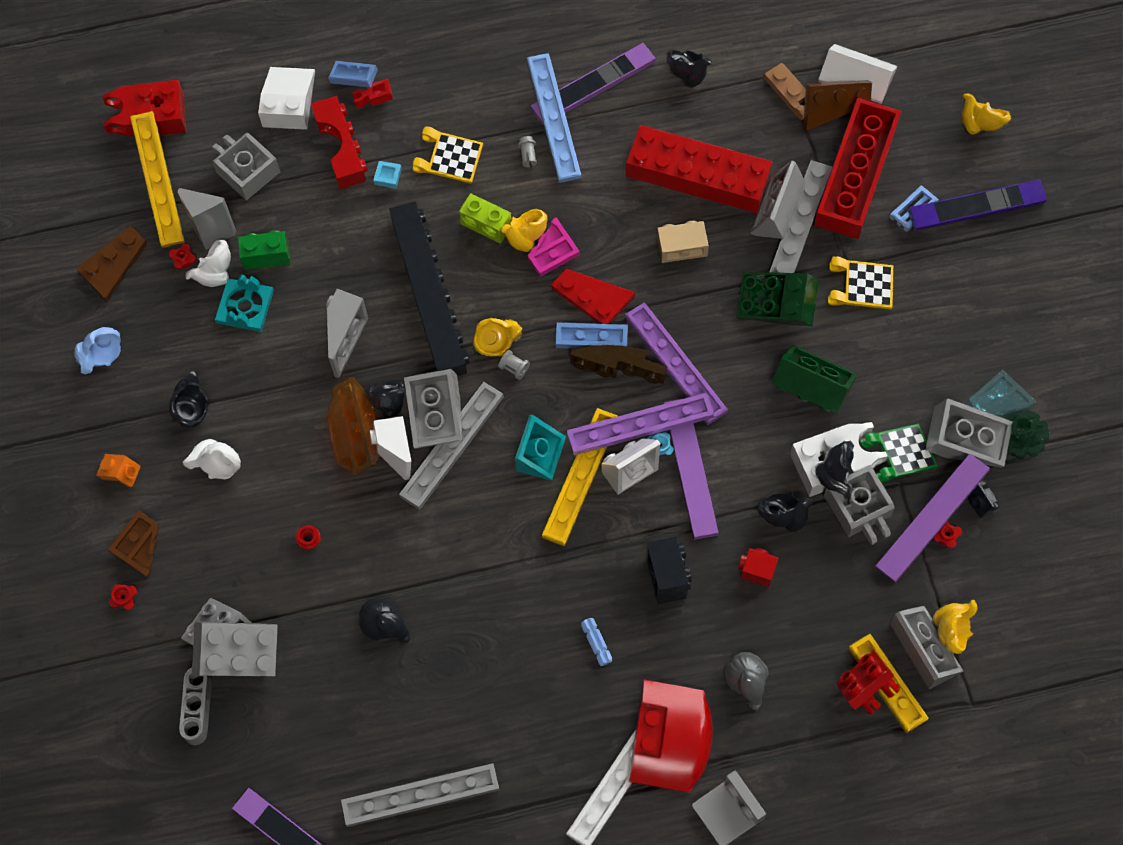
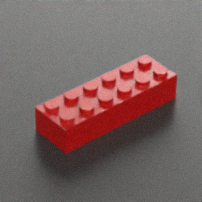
M857 98L818 208L814 226L859 239L899 122L900 110Z
M640 125L626 162V177L758 213L770 177L772 161Z

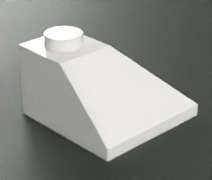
M403 416L375 420L373 430H369L371 445L376 444L377 453L404 480H410L411 457Z

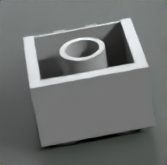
M249 133L244 134L237 141L233 140L229 135H225L223 140L229 146L226 150L217 143L212 146L216 154L219 155L212 161L216 173L246 201L280 173L277 159Z
M871 465L848 476L847 482L851 488V494L848 499H844L842 494L826 488L824 497L848 537L862 531L870 544H874L877 542L876 535L871 528L874 524H876L880 533L885 538L891 535L884 519L892 515L895 507Z

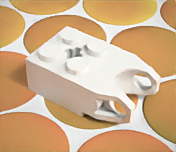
M872 422L847 424L792 445L790 455L809 497L826 491V488L821 485L815 474V466L824 461L832 447L842 443L844 440H851L854 444V458L851 463V468L854 472L869 465L874 468L887 460L886 452H867L859 445L858 441L863 439L867 433L872 432V428H874Z

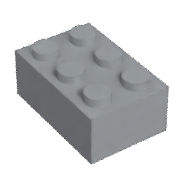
M194 622L192 674L203 676H275L278 625Z

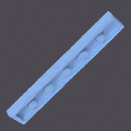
M549 53L527 57V64L558 182L580 179L581 172Z

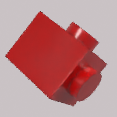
M750 548L748 555H742L738 569L742 570L741 579L769 587L778 557L769 555L768 551L761 548H755V550Z

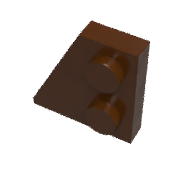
M138 510L108 548V551L148 578L150 576L159 524Z

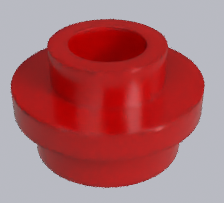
M303 526L296 533V542L302 549L311 550L320 543V532L314 526ZM307 535H312L313 539L306 542L304 540Z

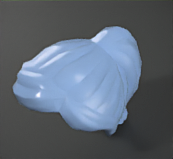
M109 327L99 328L89 333L83 342L76 345L74 356L76 362L81 366L82 374L91 373L94 366H110L119 357L121 339L120 333L117 330Z

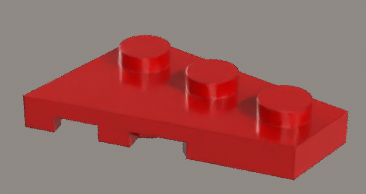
M565 269L551 284L552 290L598 324H611L635 297V292L569 269Z

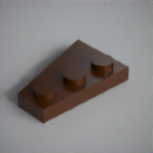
M862 80L806 84L803 129L808 131L853 112L857 98L871 102L872 82Z
M129 226L76 269L96 292L108 302L112 291L117 285H120L123 275L129 267L133 266L147 246V243L132 226Z

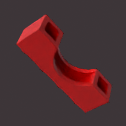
M337 96L311 103L320 134L333 135L342 142L339 152L330 159L339 189L366 182L364 173L368 172L364 158L359 159L358 154L361 153L358 141L352 140L351 135H354L352 124L350 121L346 122L344 118L348 116L344 103L339 104Z

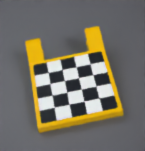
M424 127L422 139L426 142H436L430 163L416 157L413 161V171L416 173H430L472 184L483 143L441 133L431 127Z
M832 257L829 264L830 271H846L845 293L837 290L830 292L828 297L829 305L846 304L892 309L893 265L850 261L841 257Z

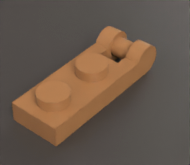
M780 63L766 72L764 79L800 120H803L805 105L800 104L802 102L805 103L806 89L783 63Z

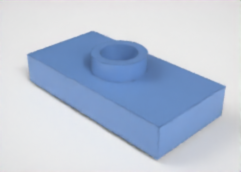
M335 61L328 79L333 84L370 88L378 69L376 65Z

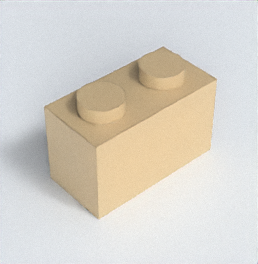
M688 221L680 225L666 224L657 229V242L662 263L708 256L709 245L704 221Z

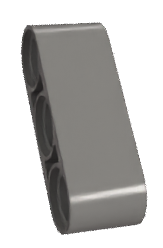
M192 668L184 676L179 730L181 736L189 744L199 745L205 741L208 733L212 682L209 676H203V682L198 686H193V680L203 675L192 674ZM201 701V707L198 710L190 711L192 703ZM199 726V731L195 736H188V731L191 727Z

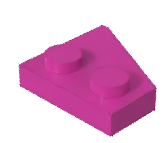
M554 218L547 232L543 233L537 246L533 247L528 254V260L539 277H542L578 257L580 251L558 219Z

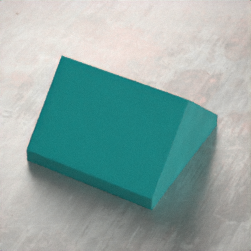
M529 415L515 457L516 471L552 480L566 436L534 415Z

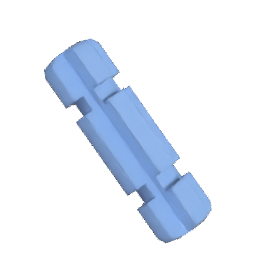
M585 619L581 622L584 633H587L586 637L594 654H597L596 658L599 664L604 666L611 663L612 656L609 650L606 651L607 646L599 629H596L597 625L594 619Z

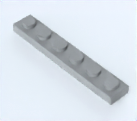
M813 160L810 161L804 177L805 183L784 239H781L769 272L795 273L829 180L832 166Z
M485 382L481 384L461 411L462 441L436 445L400 492V498L419 510L423 507L504 398L503 393Z
M494 763L342 799L341 803L346 826L350 827L499 791Z

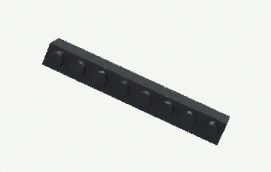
M416 201L390 208L392 224L436 370L452 369L457 376L467 374L466 365L470 364L466 350L461 351L462 335L460 329L455 330L453 323H457L454 309L449 310L447 303L451 302L448 290L442 289L441 283L444 282L441 268L436 269L435 266L438 258L435 248L430 249L429 243L432 242L429 228L424 229L423 223L426 222L423 209L418 210Z

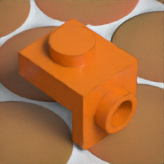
M105 454L96 476L102 480L119 481L127 487H132L140 470V465L125 455Z

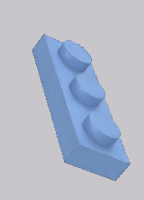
M557 323L556 348L578 349L595 345L627 346L628 325Z

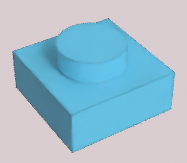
M379 161L373 180L374 185L397 189L402 171L401 165Z

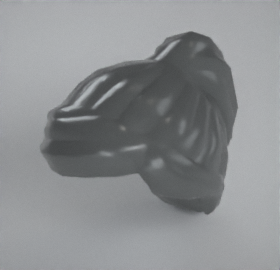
M740 652L734 655L732 661L727 664L725 678L731 690H735L748 700V705L752 710H759L769 671L765 663L757 655L751 652Z

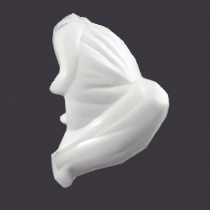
M216 240L209 249L208 255L205 258H199L200 263L198 267L186 272V279L192 278L208 287L221 286L227 283L229 279L227 270L230 266L231 253L225 240Z
M212 439L204 440L197 444L191 454L183 461L184 466L188 469L200 467L208 474L210 479H229L241 467V460L233 448Z

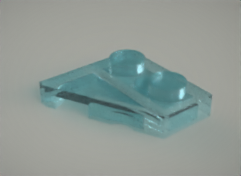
M1002 370L974 394L967 403L978 410L1000 416L1031 408L1037 401Z

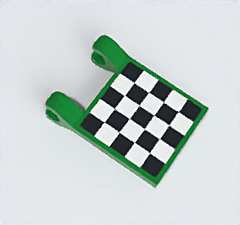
M919 424L880 433H867L865 439L861 440V444L865 449L880 444L882 451L886 452L888 456L887 462L889 467L882 468L880 473L876 474L881 483L938 467L932 453L925 451L927 441Z

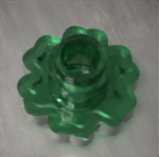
M1024 410L1021 415L1018 412H1012L1004 418L1012 421L1008 445V454L1010 456L1023 459L1028 454L1031 457H1036L1045 450V442L1050 437L1048 424L1045 421H1040L1038 413Z

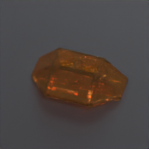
M349 377L333 386V397L329 405L327 424L336 463L352 474L357 475L374 466L380 457L377 453L376 444L371 445L369 430H373V423L375 420H378L376 408L369 403L361 385L354 377Z

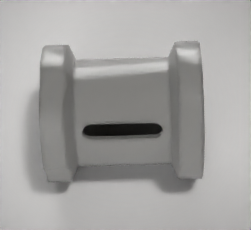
M508 350L501 358L498 367L501 370L506 369L514 374L516 379L520 380L527 372L530 362L519 359L513 355L512 351Z

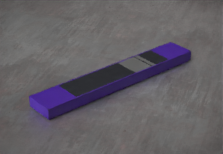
M1039 179L912 206L908 212L914 230L918 231L1044 204L1047 201V197Z

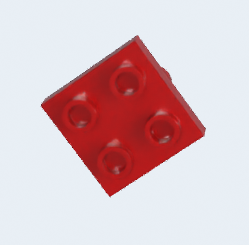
M875 650L861 657L859 663L851 670L844 672L840 676L839 681L836 682L848 703L855 710L862 706L869 715L875 713L870 704L876 710L881 706V703L873 696L879 689L888 698L895 696L889 687L896 693L900 690V686L892 679L894 674Z

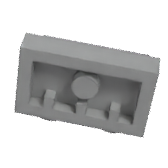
M210 598L193 622L187 627L181 639L193 646L194 622H252L239 611Z
M736 770L727 775L725 782L692 804V808L718 845H728L764 820L766 816L765 811Z

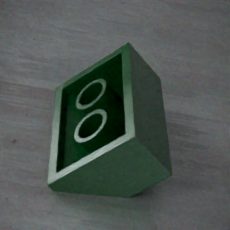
M792 345L781 358L771 383L783 392H791L798 395V398L804 402H813L819 405L822 410L837 414L858 374Z

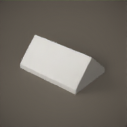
M834 44L828 51L818 82L869 80L872 82L871 101L882 104L897 66Z

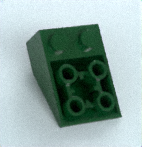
M743 272L737 318L791 326L813 327L819 280L808 273Z

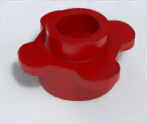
M183 244L181 248L172 249L169 252V257L174 260V267L176 269L188 268L196 261L195 255L190 251V245Z
M947 521L933 539L943 546L954 548L957 537L962 534V529L959 526L954 527L950 525Z
M115 585L111 594L112 599L109 602L111 607H124L126 610L132 609L137 589L134 586Z

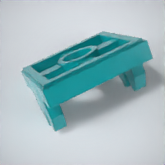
M240 275L238 280L228 279L216 314V323L262 332L274 292L273 287L260 285V282L253 276L250 279H247L245 275ZM246 290L244 297L238 301L230 299L235 292ZM253 292L260 296L262 305L253 303ZM244 301L252 304L250 310L246 312L239 310L240 303ZM227 307L236 308L239 313L238 316L233 311L228 312ZM252 312L258 313L251 319H248L247 315H250Z

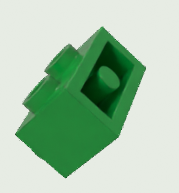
M270 231L266 234L250 233L238 237L239 255L244 270L291 265L289 243L285 231Z

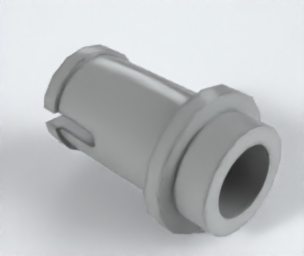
M531 136L520 138L518 143L524 167H530L529 161L532 166L537 164L534 150L536 142Z

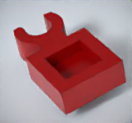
M388 78L372 83L370 88L367 87V90L352 92L356 108H362L369 102L374 106L393 99Z

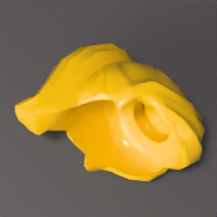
M969 93L962 95L965 99L962 110V123L969 134H977L980 131H995L1008 124L1011 120L1008 111L992 109L989 102L986 104L978 103L975 97Z
M539 209L527 211L519 218L512 217L510 225L502 226L501 232L505 234L508 243L514 249L530 252L535 245L534 241L539 239L547 227V215Z
M488 318L482 320L476 326L473 345L476 351L482 355L503 356L511 347L512 342L520 339L522 327L511 319L503 321L496 318Z
M971 600L969 604L952 603L944 605L933 615V621L938 627L939 640L953 654H961L967 646V640L973 636V633L970 631V618L977 611L975 600Z

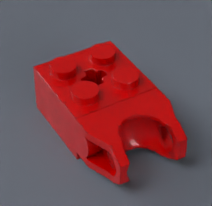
M179 80L122 86L102 95L105 106L122 109L117 116H113L103 122L107 133L129 137L135 136L130 116L153 111L159 136L186 133L184 93ZM115 98V99H118V100H116V101H111V100H109V99Z

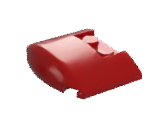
M643 680L628 782L687 793L691 792L692 786L700 779L705 770L712 745V716L704 690Z

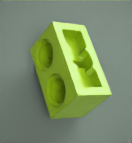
M471 193L459 210L461 225L500 244L502 243L505 234L501 232L503 225H510L512 221L511 212Z

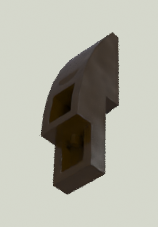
M595 345L572 350L570 354V361L574 367L579 370L588 369L594 371L599 376L605 378L609 376L616 378L618 370H620L627 376L634 377L636 375L652 384H664L667 376V366L648 361V351L634 347Z

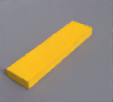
M871 634L849 646V651L858 663L861 657L875 650L894 674L892 679L900 686L899 692L896 693L889 687L895 695L891 698H888L881 689L877 692L906 734L929 719Z

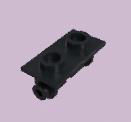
M984 479L980 481L967 497L979 518H982L988 511L992 512L999 508L997 504L999 501L995 498L990 488L983 489V486L986 485Z

